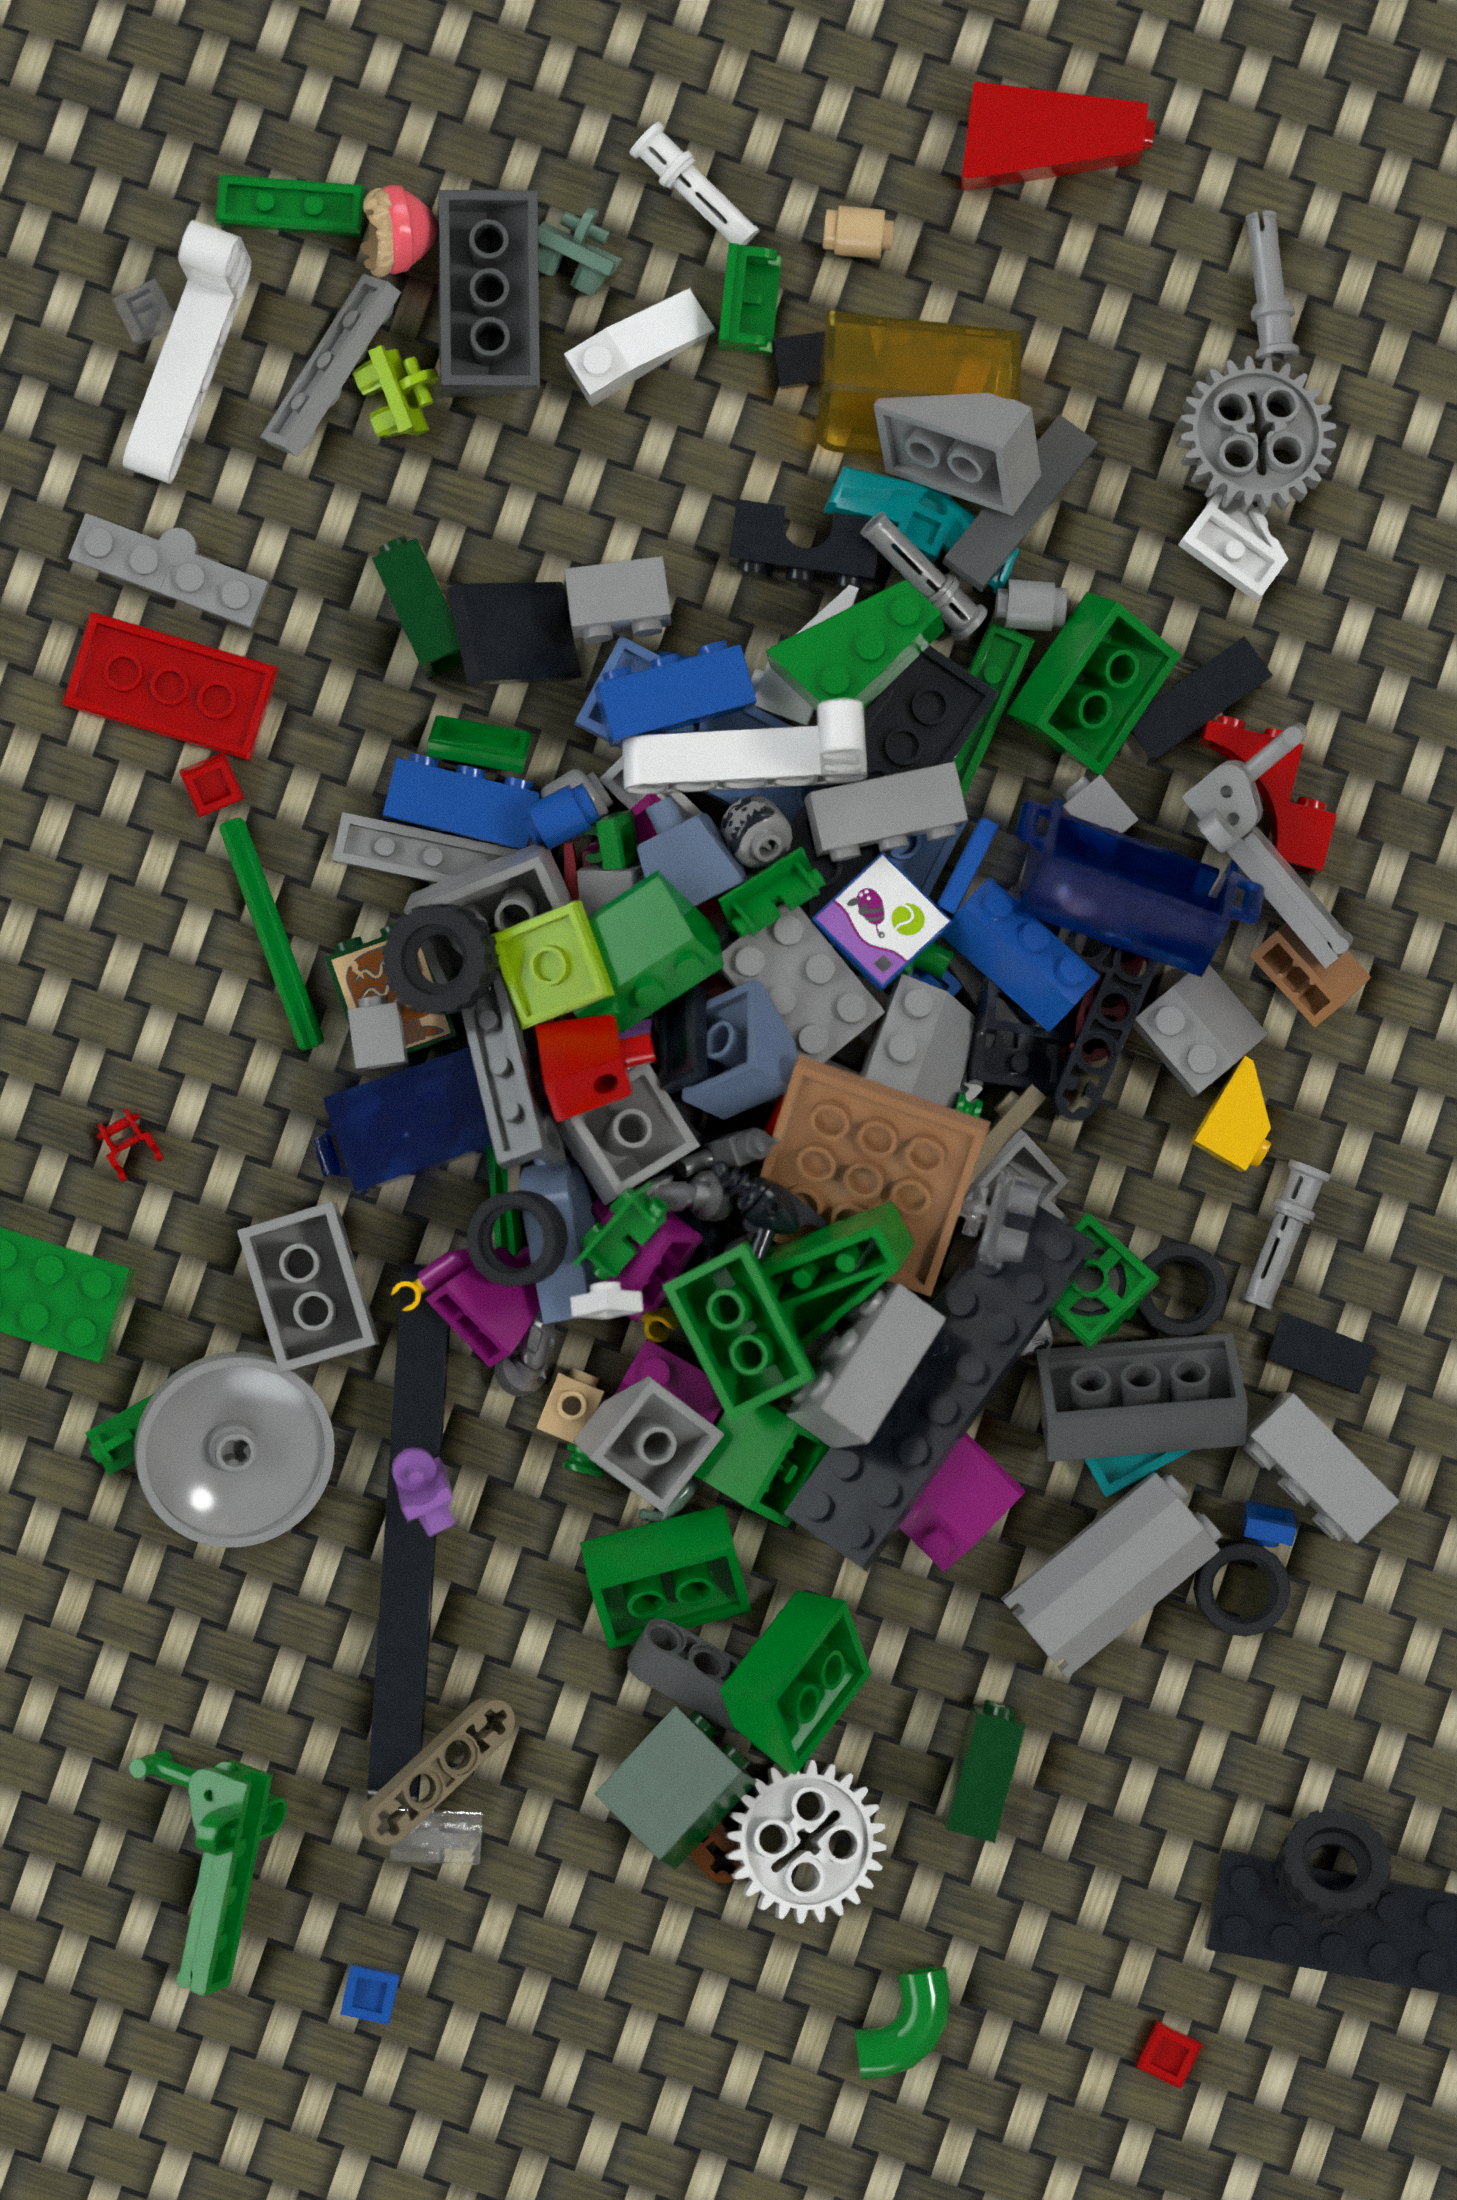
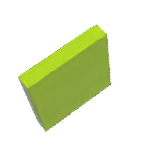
M574 901L491 935H494L497 943L495 949L496 954H499L498 965L522 1030L532 1028L535 1025L542 1024L615 995L581 901Z

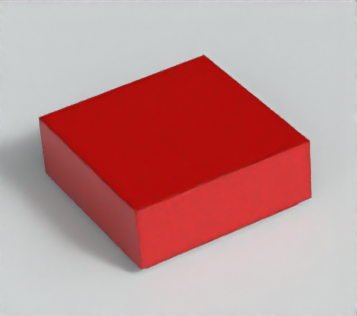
M225 751L179 770L199 818L245 799Z
M1156 2020L1135 2066L1181 2089L1203 2044Z

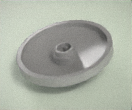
M227 1352L207 1356L186 1365L171 1375L157 1389L147 1403L137 1427L134 1446L138 1479L145 1497L157 1515L169 1527L191 1540L225 1548L245 1547L263 1543L280 1536L297 1525L308 1515L322 1496L332 1472L335 1452L331 1420L323 1402L311 1384L296 1370L280 1373L276 1359L249 1352Z

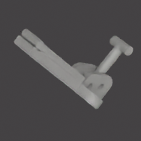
M1297 722L1291 724L1246 763L1238 760H1228L1222 763L1181 798L1200 819L1198 827L1208 841L1219 852H1228L1326 969L1349 949L1353 942V936L1342 928L1262 831L1255 827L1263 813V805L1255 780L1307 737L1306 726Z

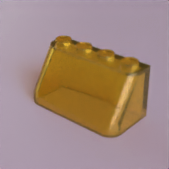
M827 310L815 422V439L826 450L883 457L873 406L878 398L990 393L1008 400L1012 399L1021 402V331Z

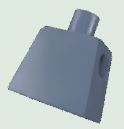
M672 796L656 802L645 809L657 833L653 838L637 845V852L645 878L659 870L695 907L752 878L747 867L739 863L728 848L721 831L707 813L696 815L684 821Z

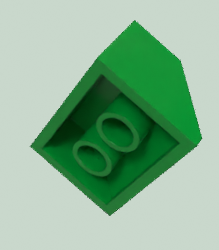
M1086 592L1006 714L1038 740L1097 776L1102 775L1181 657V654L1117 601Z
M659 870L655 871L587 917L615 995L577 1009L573 1013L577 1018L610 1014L616 1018L620 1034L724 967L718 929Z
M749 1242L662 1285L730 1421L817 1378Z
M724 1504L580 1542L589 1587L609 1649L637 1642L649 1621L657 1618L669 1620L684 1629L752 1612Z
M797 1590L719 1690L733 1727L786 1772L796 1775L872 1674L846 1600Z

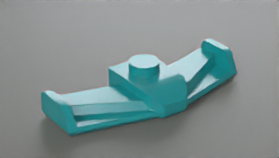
M843 466L823 510V513L827 514L835 512L864 518H872L877 513L883 511L887 518L918 547L932 564L935 563L941 549L946 553L950 551L977 517L955 501L950 494L917 483ZM895 543L891 545L895 550L905 554ZM1018 547L989 582L995 593L997 588H1005L1020 550Z

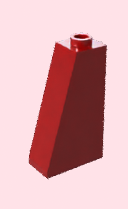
M974 81L959 190H977L1138 164L1143 149L1151 150L1153 144L1155 120L1147 119L1149 103Z

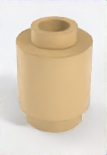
M840 205L839 210L826 209L823 249L835 250L834 255L880 259L881 249L891 250L894 221L884 220L885 210Z

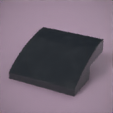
M991 980L985 981L975 1015L966 1083L1018 1092L1024 1091L1033 1084L1043 1095L1052 1097L1053 1090L1065 1065L1066 1046L1075 1042L1077 1003L1048 1032Z

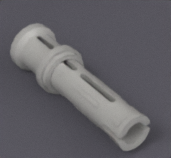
M1265 210L1262 211L1264 231L1260 229L1258 211L1245 217L1248 227L1257 304L1253 305L1250 315L1251 320L1257 324L1259 349L1255 352L1256 361L1264 363L1266 358L1270 357L1272 363H1279L1294 359L1300 353L1299 346L1293 344L1290 318L1295 314L1294 306L1289 300L1285 299L1276 222L1277 213Z
M883 511L877 513L865 524L861 530V535L867 538L896 570L942 612L943 621L952 629L951 636L955 640L960 641L977 629L986 618L988 610L983 604L976 605L959 588L960 581L954 575H943L918 547L887 518ZM895 543L918 568L914 569L891 545ZM930 579L933 583L929 585L926 580ZM953 603L961 613H957L949 604Z
M1292 1159L1289 1160L1287 1165L1291 1171L1280 1197L1274 1198L1272 1203L1274 1206L1273 1211L1277 1212L1259 1254L1245 1294L1241 1298L1269 1310L1273 1307L1274 1298L1289 1265L1304 1223L1309 1225L1310 1221L1314 1220L1316 1214L1312 1209L1321 1186L1324 1182H1329L1331 1177L1330 1174Z

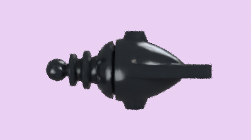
M717 1161L712 1167L713 1174L718 1178H724L721 1186L724 1188L730 1187L728 1195L732 1197L736 1194L738 1197L737 1207L743 1217V1229L748 1233H754L750 1246L756 1258L765 1260L775 1234L792 1235L797 1233L800 1227L805 1224H811L817 1228L825 1226L826 1222L820 1215L779 1183L766 1177H757L751 1180L748 1178L750 1173L745 1171L740 1174V1168L737 1166L730 1171L726 1162Z

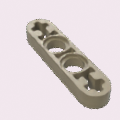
M488 1697L479 1698L472 1702L363 1806L358 1818L359 1829L362 1835L369 1841L386 1846L395 1845L401 1841L509 1738L515 1726V1715L512 1708L504 1701ZM487 1711L497 1713L492 1719L495 1725L493 1730L483 1728L487 1723V1718L484 1716ZM466 1730L477 1733L472 1737L466 1733ZM459 1740L465 1749L464 1759L460 1765L450 1768L445 1761V1751L450 1743ZM424 1774L429 1780V1792L424 1799L415 1802L410 1795V1783L417 1775ZM401 1805H403L404 1807L408 1808L409 1811L405 1812L402 1810H398V1808ZM380 1812L391 1814L387 1819V1823L390 1826L387 1831L377 1829L381 1824L378 1817Z

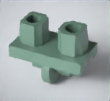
M588 207L582 218L566 211L560 225L575 231L574 235L545 221L538 225V271L550 276L556 275L565 255L580 262L570 285L590 296L597 294L607 277L616 273L622 262V258L587 242L588 239L605 245L610 235V232L595 225L599 211Z

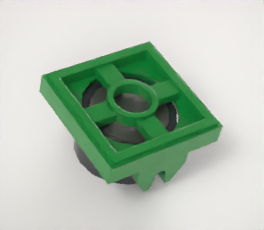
M1087 1212L1073 1228L1093 1240L1098 1247L1050 1314L1090 1351L1106 1335L1115 1334L1125 1319L1130 1320L1140 1306V1301L1159 1284L1160 1278Z

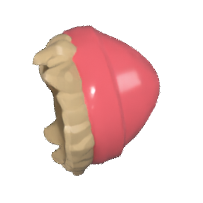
M388 185L382 189L376 188L366 196L363 208L369 219V239L360 245L361 251L369 256L364 261L365 267L371 270L372 275L379 279L388 274L396 275L407 272L411 265L419 261L428 252L437 238L438 222L435 215L422 201L405 190L401 185Z

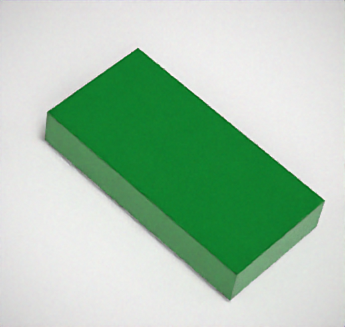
M436 715L427 743L426 756L523 774L532 733Z

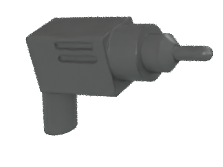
M756 1128L728 1133L705 1143L703 1150L675 1162V1169L681 1178H687L700 1171L712 1169L717 1161L726 1162L729 1168L742 1166L753 1160L765 1158L770 1153L772 1145L777 1144L779 1139L777 1137H770L765 1131Z

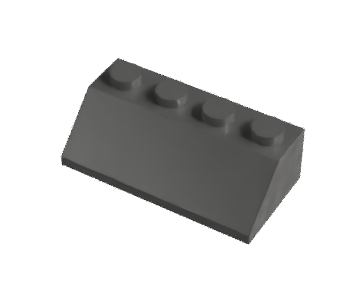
M439 190L440 397H492L540 387L538 191Z
M1233 1333L1096 1344L1090 1351L1084 1345L1036 1349L1041 1420L1048 1462L1246 1445L1248 1403Z

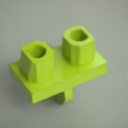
M380 345L369 350L368 353L371 360L355 369L352 374L358 389L363 395L371 396L382 390L384 391L388 405L370 413V420L376 435L383 438L402 434L419 436L430 431L421 407H426L433 403L428 388L440 380L435 369L421 371L416 357L403 361L398 349L385 350V347Z

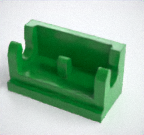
M729 243L719 331V350L772 355L782 257L777 256V250Z

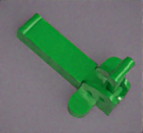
M161 1750L134 1759L130 1763L129 1770L135 1778L153 1775L188 1788L193 1825L197 1832L195 1842L197 1848L204 1851L181 1968L176 1980L180 1987H190L189 1991L201 1996H207L231 1985L259 1841L273 1836L279 1831L287 1814V1802L284 1798L269 1793L273 1777L270 1773L234 1760H227L216 1764L213 1768L207 1767L197 1771L173 1762L172 1754L167 1750Z

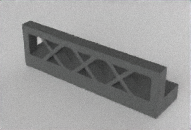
M497 966L495 982H491L488 988L490 991L484 998H479L476 1001L477 1004L473 1007L461 1010L497 1164L504 1169H508L539 1158L550 1166L556 1167L567 1161L558 1124L555 1121L544 1086L534 1027L521 1029L500 968Z

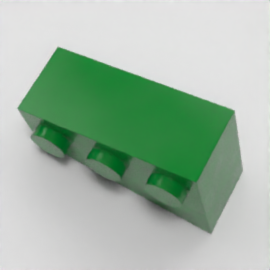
M905 580L766 650L770 668L816 711L818 704L837 699L860 701L863 703L864 710L944 631L942 612L910 582Z
M893 1201L773 1246L769 1248L765 1260H757L804 1351L808 1345L822 1333L829 1330L849 1310L858 1305L898 1271L915 1243Z

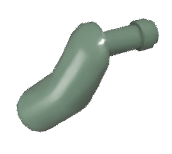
M692 1475L663 1513L643 1508L640 1509L639 1519L642 1521L658 1522L677 1517L688 1500L699 1487L698 1480Z

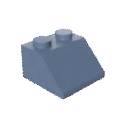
M754 979L706 1001L708 1077L682 1089V1100L725 1120L785 1094L796 1063V1043L762 982Z

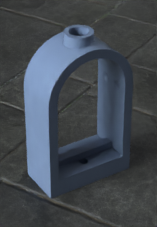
M574 1157L566 1158V1163L556 1167H552L539 1158H535V1165L524 1167L520 1175V1191L527 1190L545 1196L558 1207L566 1221L568 1245L564 1260L552 1275L536 1283L544 1324L577 1319L578 1317H572L570 1297L591 1293L590 1285L598 1283L597 1276L592 1271L594 1264L588 1258L578 1266L574 1264L575 1260L585 1250L579 1242L598 1223L591 1214L594 1199L589 1181ZM522 1210L531 1261L534 1263L542 1251L544 1242L542 1227L534 1215L529 1211Z

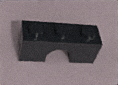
M737 499L728 565L737 566L738 574L750 577H766V571L785 573V580L798 584H814L815 578L833 580L834 587L837 589L845 590L849 585L859 588L858 592L863 591V585L873 586L878 550L867 538L861 535L862 528L871 518L834 513L832 531L828 539L815 548H801L793 544L785 534L783 525L786 506Z

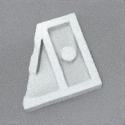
M1218 490L1178 546L1258 602L1288 561V558L1279 541L1270 534L1268 522L1264 514H1261L1259 507L1255 508L1251 503L1247 512L1241 513L1240 500L1233 498L1231 503L1225 508L1222 506L1224 493Z

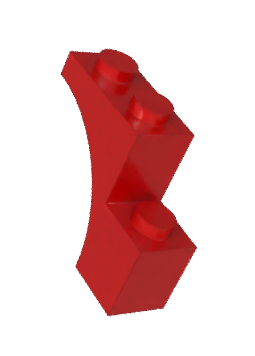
M1218 716L1216 722L1208 720L1203 726L1199 746L1220 753L1229 760H1238L1246 763L1283 731L1265 728L1264 734L1246 730V722L1228 716ZM1298 744L1255 780V783L1268 811L1273 846L1295 871L1317 876L1323 871L1337 814L1325 811L1327 804L1315 799L1298 797L1297 803L1289 802L1304 744Z

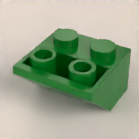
M767 1402L731 1421L722 1407L713 1425L721 1430L724 1436L693 1475L750 1510L787 1528L792 1519L784 1514V1512L831 1447L787 1416L786 1413L788 1411L771 1402Z

